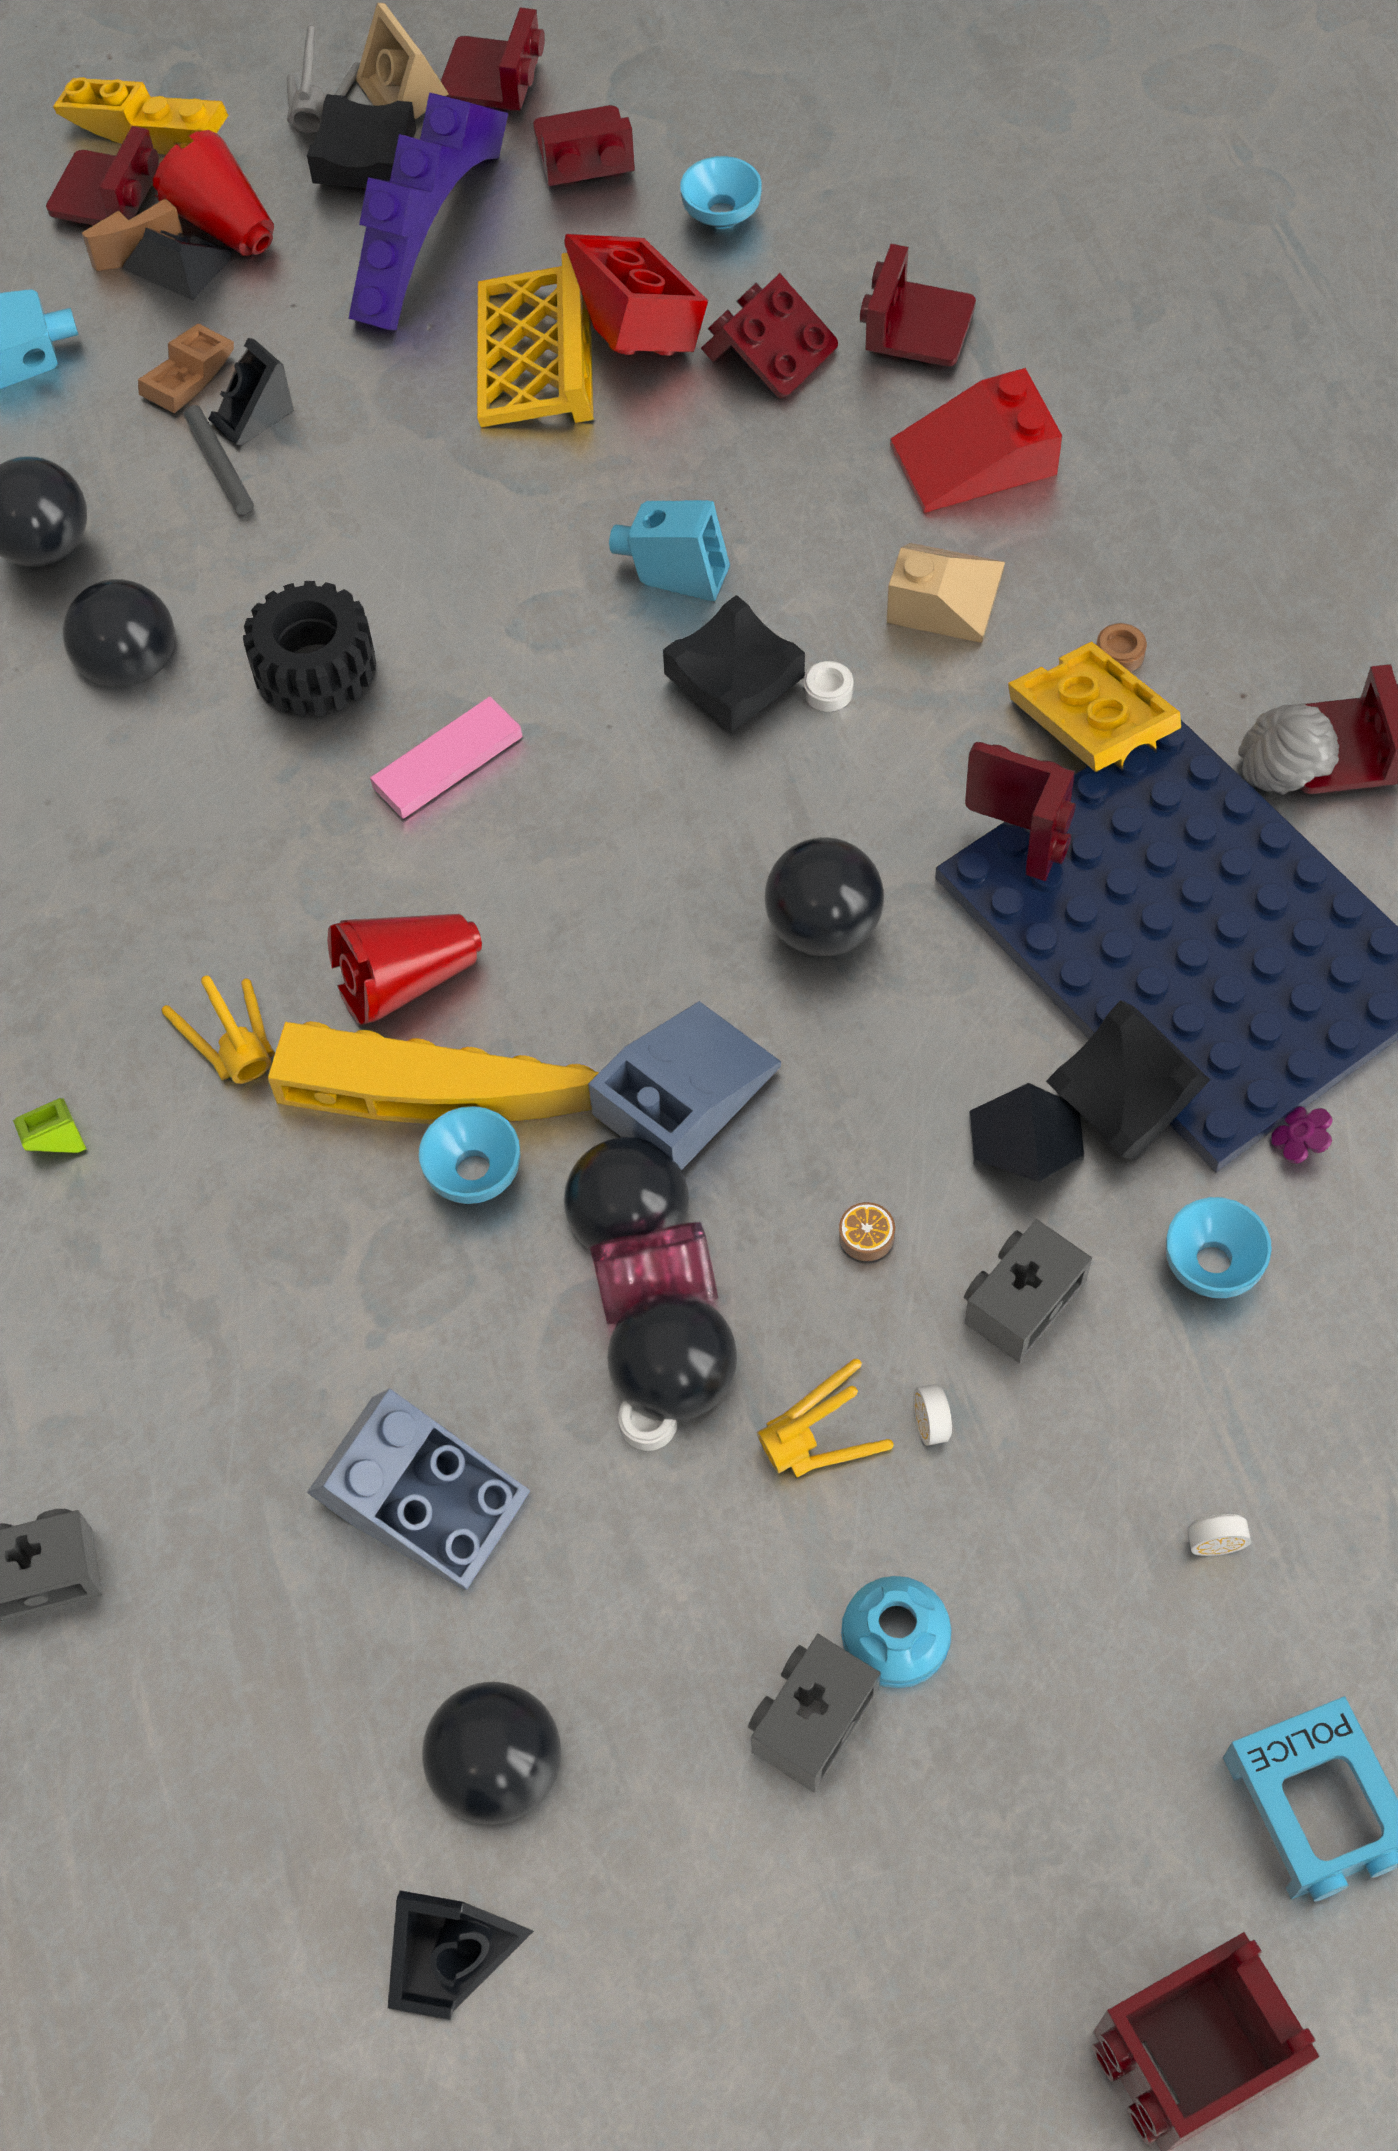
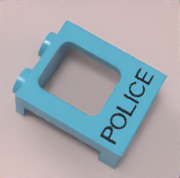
M1345 1696L1240 1738L1230 1744L1223 1756V1760L1233 1780L1243 1778L1292 1879L1285 1887L1291 1900L1310 1893L1314 1902L1320 1901L1346 1889L1349 1885L1345 1877L1367 1868L1371 1878L1398 1868V1799ZM1333 1759H1341L1351 1768L1381 1828V1838L1337 1858L1324 1861L1317 1858L1313 1853L1283 1792L1282 1783L1289 1777Z

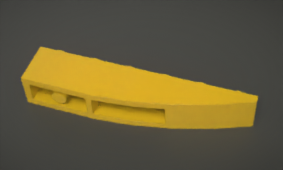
M310 1021L304 1024L285 1022L268 1080L277 1104L380 1121L432 1124L438 1117L448 1111L472 1106L495 1111L509 1122L543 1119L592 1110L588 1083L599 1072L581 1064L552 1065L541 1063L539 1060L526 1055H517L513 1058L496 1056L475 1047H463L459 1050L436 1046L432 1042L420 1038L403 1041L384 1038L382 1035L370 1030H358L353 1033L331 1029L325 1024Z

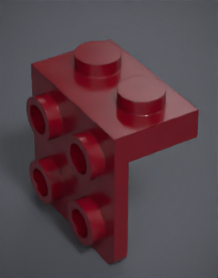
M519 8L508 41L472 36L458 37L455 40L441 78V83L449 93L446 97L480 106L521 111L528 87L533 83L538 58L542 56L545 44L544 30L538 29L537 9Z
M608 105L539 117L533 122L534 133L548 186L635 171L631 123L629 117L621 118L619 109L616 106Z
M132 126L116 156L89 150L76 151L46 203L49 216L89 225H95L117 211H120L128 220L135 217L153 184V178L159 165L158 152L153 148L149 129Z
M890 244L884 262H876L871 286L874 290L873 294H865L861 305L860 322L866 323L865 350L942 366L955 365L975 310L976 298L969 293L908 282L909 247Z
M779 273L763 289L757 282L736 301L742 309L735 316L727 309L708 328L713 337L701 347V350L714 362L732 345L777 397L786 398L838 347V340L783 275Z
M1391 664L1370 667L1360 698L1306 704V706L1318 707L1321 713L1330 720L1337 734V742L1340 746L1339 761L1332 773L1327 776L1314 777L1304 787L1300 788L1303 792L1317 794L1398 784V684L1396 683Z
M975 742L971 747L968 757L965 805L973 812L1030 830L1025 875L1046 881L1053 862L1062 864L1066 857L1072 836L1067 832L1076 808V804L1071 802L1075 771L1062 768L1052 761H1040L1012 752L1001 745Z

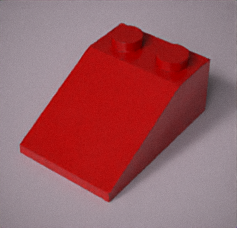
M579 234L565 235L564 245L593 327L609 343V347L612 350L625 355H632L636 351H653L666 356L674 355L675 352H694L709 300L645 238Z
M1026 368L979 381L890 438V446L924 513L1057 475L1062 443V434Z

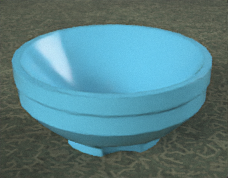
M715 156L703 159L693 164L683 174L680 182L682 203L689 215L699 222L715 226L717 229L731 228L733 225L747 219L758 208L762 194L760 175L752 165L738 158ZM718 203H726L734 208L729 212H712L710 210L713 205Z
M475 1106L454 1109L438 1117L427 1128L419 1147L420 1166L424 1177L433 1190L448 1200L464 1204L481 1203L501 1194L514 1180L521 1157L519 1139L510 1122L495 1111ZM471 1156L484 1158L490 1164L487 1173L477 1180H466L457 1173L460 1163Z
M1222 1197L1199 1199L1184 1206L1173 1218L1166 1237V1258L1176 1278L1188 1289L1199 1295L1211 1298L1234 1297L1250 1290L1262 1278L1269 1265L1272 1252L1270 1235L1260 1217L1249 1207L1235 1200ZM1204 1248L1220 1249L1228 1256L1230 1267L1221 1273L1208 1272L1198 1263L1197 1254Z
M890 1576L879 1578L866 1584L854 1595L847 1605L842 1619L841 1638L844 1650L881 1672L879 1685L890 1688H905L926 1681L939 1670L950 1648L952 1630L948 1612L942 1600L932 1589L922 1582L909 1577ZM891 1606H902L908 1609L915 1617V1629L904 1638H893L887 1635L879 1624L880 1615Z

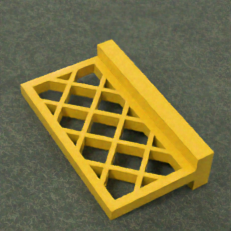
M568 253L561 254L562 266L478 281L477 419L481 428L572 412L575 423L593 420L591 318ZM557 284V288L544 300L534 295L542 286ZM504 293L513 295L500 308L490 303V296ZM526 302L535 309L522 321L512 316ZM547 315L557 320L545 334L534 328ZM503 323L513 328L500 342L490 337ZM525 336L535 341L523 355L512 350ZM549 349L558 356L546 368L534 363ZM503 357L513 362L501 376L490 371ZM526 370L536 377L522 390L512 383ZM547 384L559 389V397L543 400L535 398ZM503 391L514 397L506 406L490 409V404Z

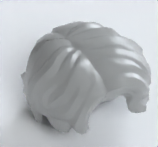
M1305 703L1282 705L1261 714L1253 727L1245 734L1238 750V755L1244 758L1242 771L1245 781L1249 785L1265 790L1268 793L1274 791L1279 795H1284L1289 791L1304 787L1314 777L1330 775L1339 761L1340 746L1337 742V734L1330 720L1321 713L1318 707L1306 706Z

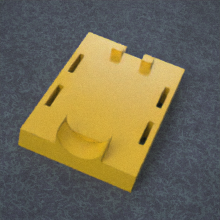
M1092 641L1059 657L1058 666L1048 671L1041 666L1008 683L1010 699L1095 772L1112 763L1122 770L1127 755L1135 747L1146 744L1157 753L1156 741L1181 728L1179 710Z

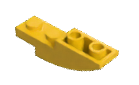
M72 78L53 105L56 114L77 126L119 144L123 143L132 126L149 129L153 148L157 150L158 154L164 155L176 144L183 149L189 143H192L193 140L189 135L194 132L210 130L217 133L229 116L222 101L201 100L198 98H166L163 96L150 97L143 82L122 81L119 79Z

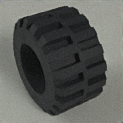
M304 581V586L294 587V583L284 585V591L276 593L273 590L265 595L266 602L264 604L256 603L251 609L253 618H246L244 624L246 634L243 635L244 647L256 687L260 689L262 697L268 703L274 701L276 709L284 713L289 709H293L294 715L306 717L307 712H315L316 717L327 715L326 710L335 708L338 712L346 708V701L349 699L357 701L363 695L361 687L370 686L373 680L371 671L376 670L375 651L369 624L361 603L354 601L353 595L347 590L343 589L337 592L336 585L327 582L322 586H316L315 581ZM325 645L313 652L295 653L306 646Z

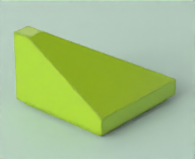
M58 1098L13 1120L25 1151L79 1153L86 1149L64 1098Z

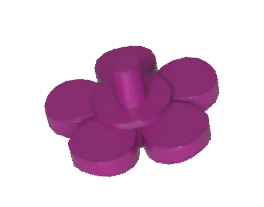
M1299 1106L1284 1119L1288 1126L1281 1125L1275 1128L1271 1135L1273 1146L1278 1150H1283V1155L1288 1162L1298 1164L1306 1160L1309 1153L1308 1149H1311L1314 1153H1322L1329 1148L1332 1143V1137L1326 1129L1331 1126L1333 1119L1326 1109L1317 1108L1308 1113L1304 1107Z

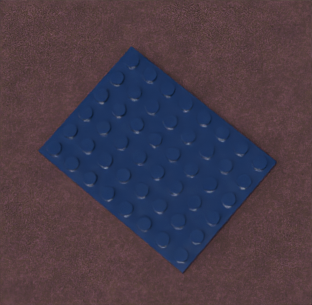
M1181 720L1180 729L1156 741L1157 753L1146 744L1135 747L1127 755L1122 770L1112 763L1096 772L1087 766L1074 775L1071 802L1076 804V808L1067 832L1072 835L1070 845L1063 863L1053 862L1046 881L1025 875L1030 830L1007 822H1003L936 867L935 879L1088 1039L1093 1036L1107 1014L1121 1000L1138 1009L1210 1079L1202 1090L1173 1119L1170 1125L1216 1173L1275 1130V1128L1285 1122L1284 1119L1297 1107L1302 1106L1305 1108L1398 1040V926Z

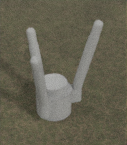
M313 25L307 27L302 81L299 90L296 88L294 75L289 74L287 76L289 105L287 121L296 129L305 133H316L319 131L323 104L326 98L319 87L311 85L315 47V27ZM355 62L334 95L345 97L356 79L360 66L359 62Z

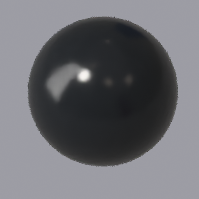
M24 456L1 463L0 557L13 564L25 567H44L63 560L80 543L87 524V505L80 486L64 468L44 458Z
M111 579L89 586L73 600L64 619L63 642L71 663L83 677L102 686L126 687L151 678L167 664L175 646V627L168 608L153 591L134 581Z
M813 838L800 842L788 849L774 864L765 887V908L773 929L786 944L799 952L811 956H837L858 947L876 928L884 906L882 879L875 864L861 849L837 838Z
M620 1137L603 1141L593 1146L576 1162L566 1182L564 1208L571 1230L587 1249L609 1260L630 1262L654 1256L674 1241L687 1217L689 1193L681 1168L662 1150L643 1139Z
M680 1292L659 1293L634 1304L617 1322L608 1346V1369L618 1394L641 1415L659 1421H664V1419H673L676 1422L687 1421L711 1410L727 1393L732 1384L737 1365L735 1339L724 1317L706 1301Z
M504 1682L476 1683L451 1695L432 1716L426 1729L422 1746V1763L425 1777L435 1797L454 1815L469 1822L484 1825L508 1823L525 1816L536 1808L551 1790L561 1761L560 1737L550 1712L530 1692Z

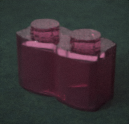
M701 1222L668 1226L646 1235L615 1238L590 1247L607 1324H617L622 1315L637 1302L659 1293H685L696 1296L707 1303L719 1299L707 1239Z

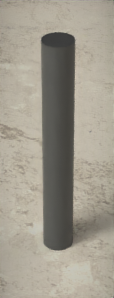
M197 405L188 407L184 411V417L236 512L240 515L250 513L254 508V503L202 409Z

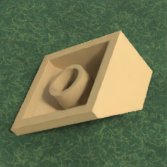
M909 543L901 547L888 585L886 623L982 643L1005 562L915 543Z

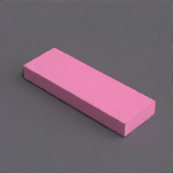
M489 696L370 777L372 788L404 819L522 738L521 726Z

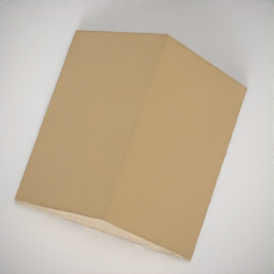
M377 3L356 76V82L375 106L391 104L397 100L412 102L414 118L416 120L426 111L429 92L442 96H447L449 93L422 52L385 3Z

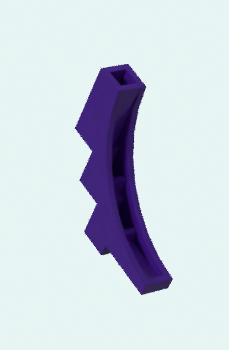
M429 92L420 139L399 134L390 181L368 177L359 225L366 226L348 319L387 330H397L412 271L434 218L455 184L473 166L485 159L499 158L508 113Z

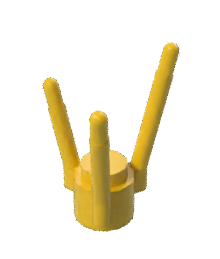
M205 975L201 978V983L209 996L208 998L226 1030V1033L218 1041L220 1046L218 1052L169 1005L162 1007V1014L214 1066L221 1080L231 1077L235 1083L243 1084L259 1078L270 1068L272 1064L270 1058L274 1056L275 1052L267 1040L257 998L250 979H243L241 986L253 1032H249L246 1027L237 1026L211 977Z
M859 1359L851 1360L784 1414L767 1422V1427L757 1431L762 1448L778 1474L791 1467L795 1477L798 1478L815 1468L870 1456L893 1448V1441L885 1439L809 1456L808 1451L817 1447L809 1427L854 1398L858 1390L855 1386H849L815 1408H811L860 1369L862 1363Z

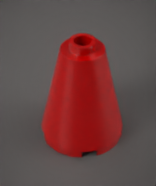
M204 130L189 135L193 142L182 149L178 144L171 148L160 162L153 178V187L158 191V195H155L156 199L160 202L166 198L176 207L177 214L244 256L257 255L264 252L272 243L274 223L226 142L217 133Z
M461 914L341 920L339 923L329 926L327 936L332 969L340 967L345 982L337 985L349 1013L360 1025L370 1022L375 1023L474 965L477 959V952L482 950L481 936L477 926L473 921L467 922Z

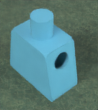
M32 289L0 293V389L55 369L58 361L53 341L79 335L71 308L45 314L38 292Z
M646 501L641 504L632 526L616 524L610 533L609 548L611 553L632 556L639 580L643 584L715 602L730 567V562L713 501Z

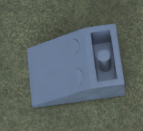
M698 1001L625 1046L588 1083L592 1115L621 1137H634L652 1143L662 1150L673 1162H676L682 1170L781 1067V1061Z
M389 1388L370 1399L307 1493L352 1526L457 1587L467 1590L530 1493V1490Z

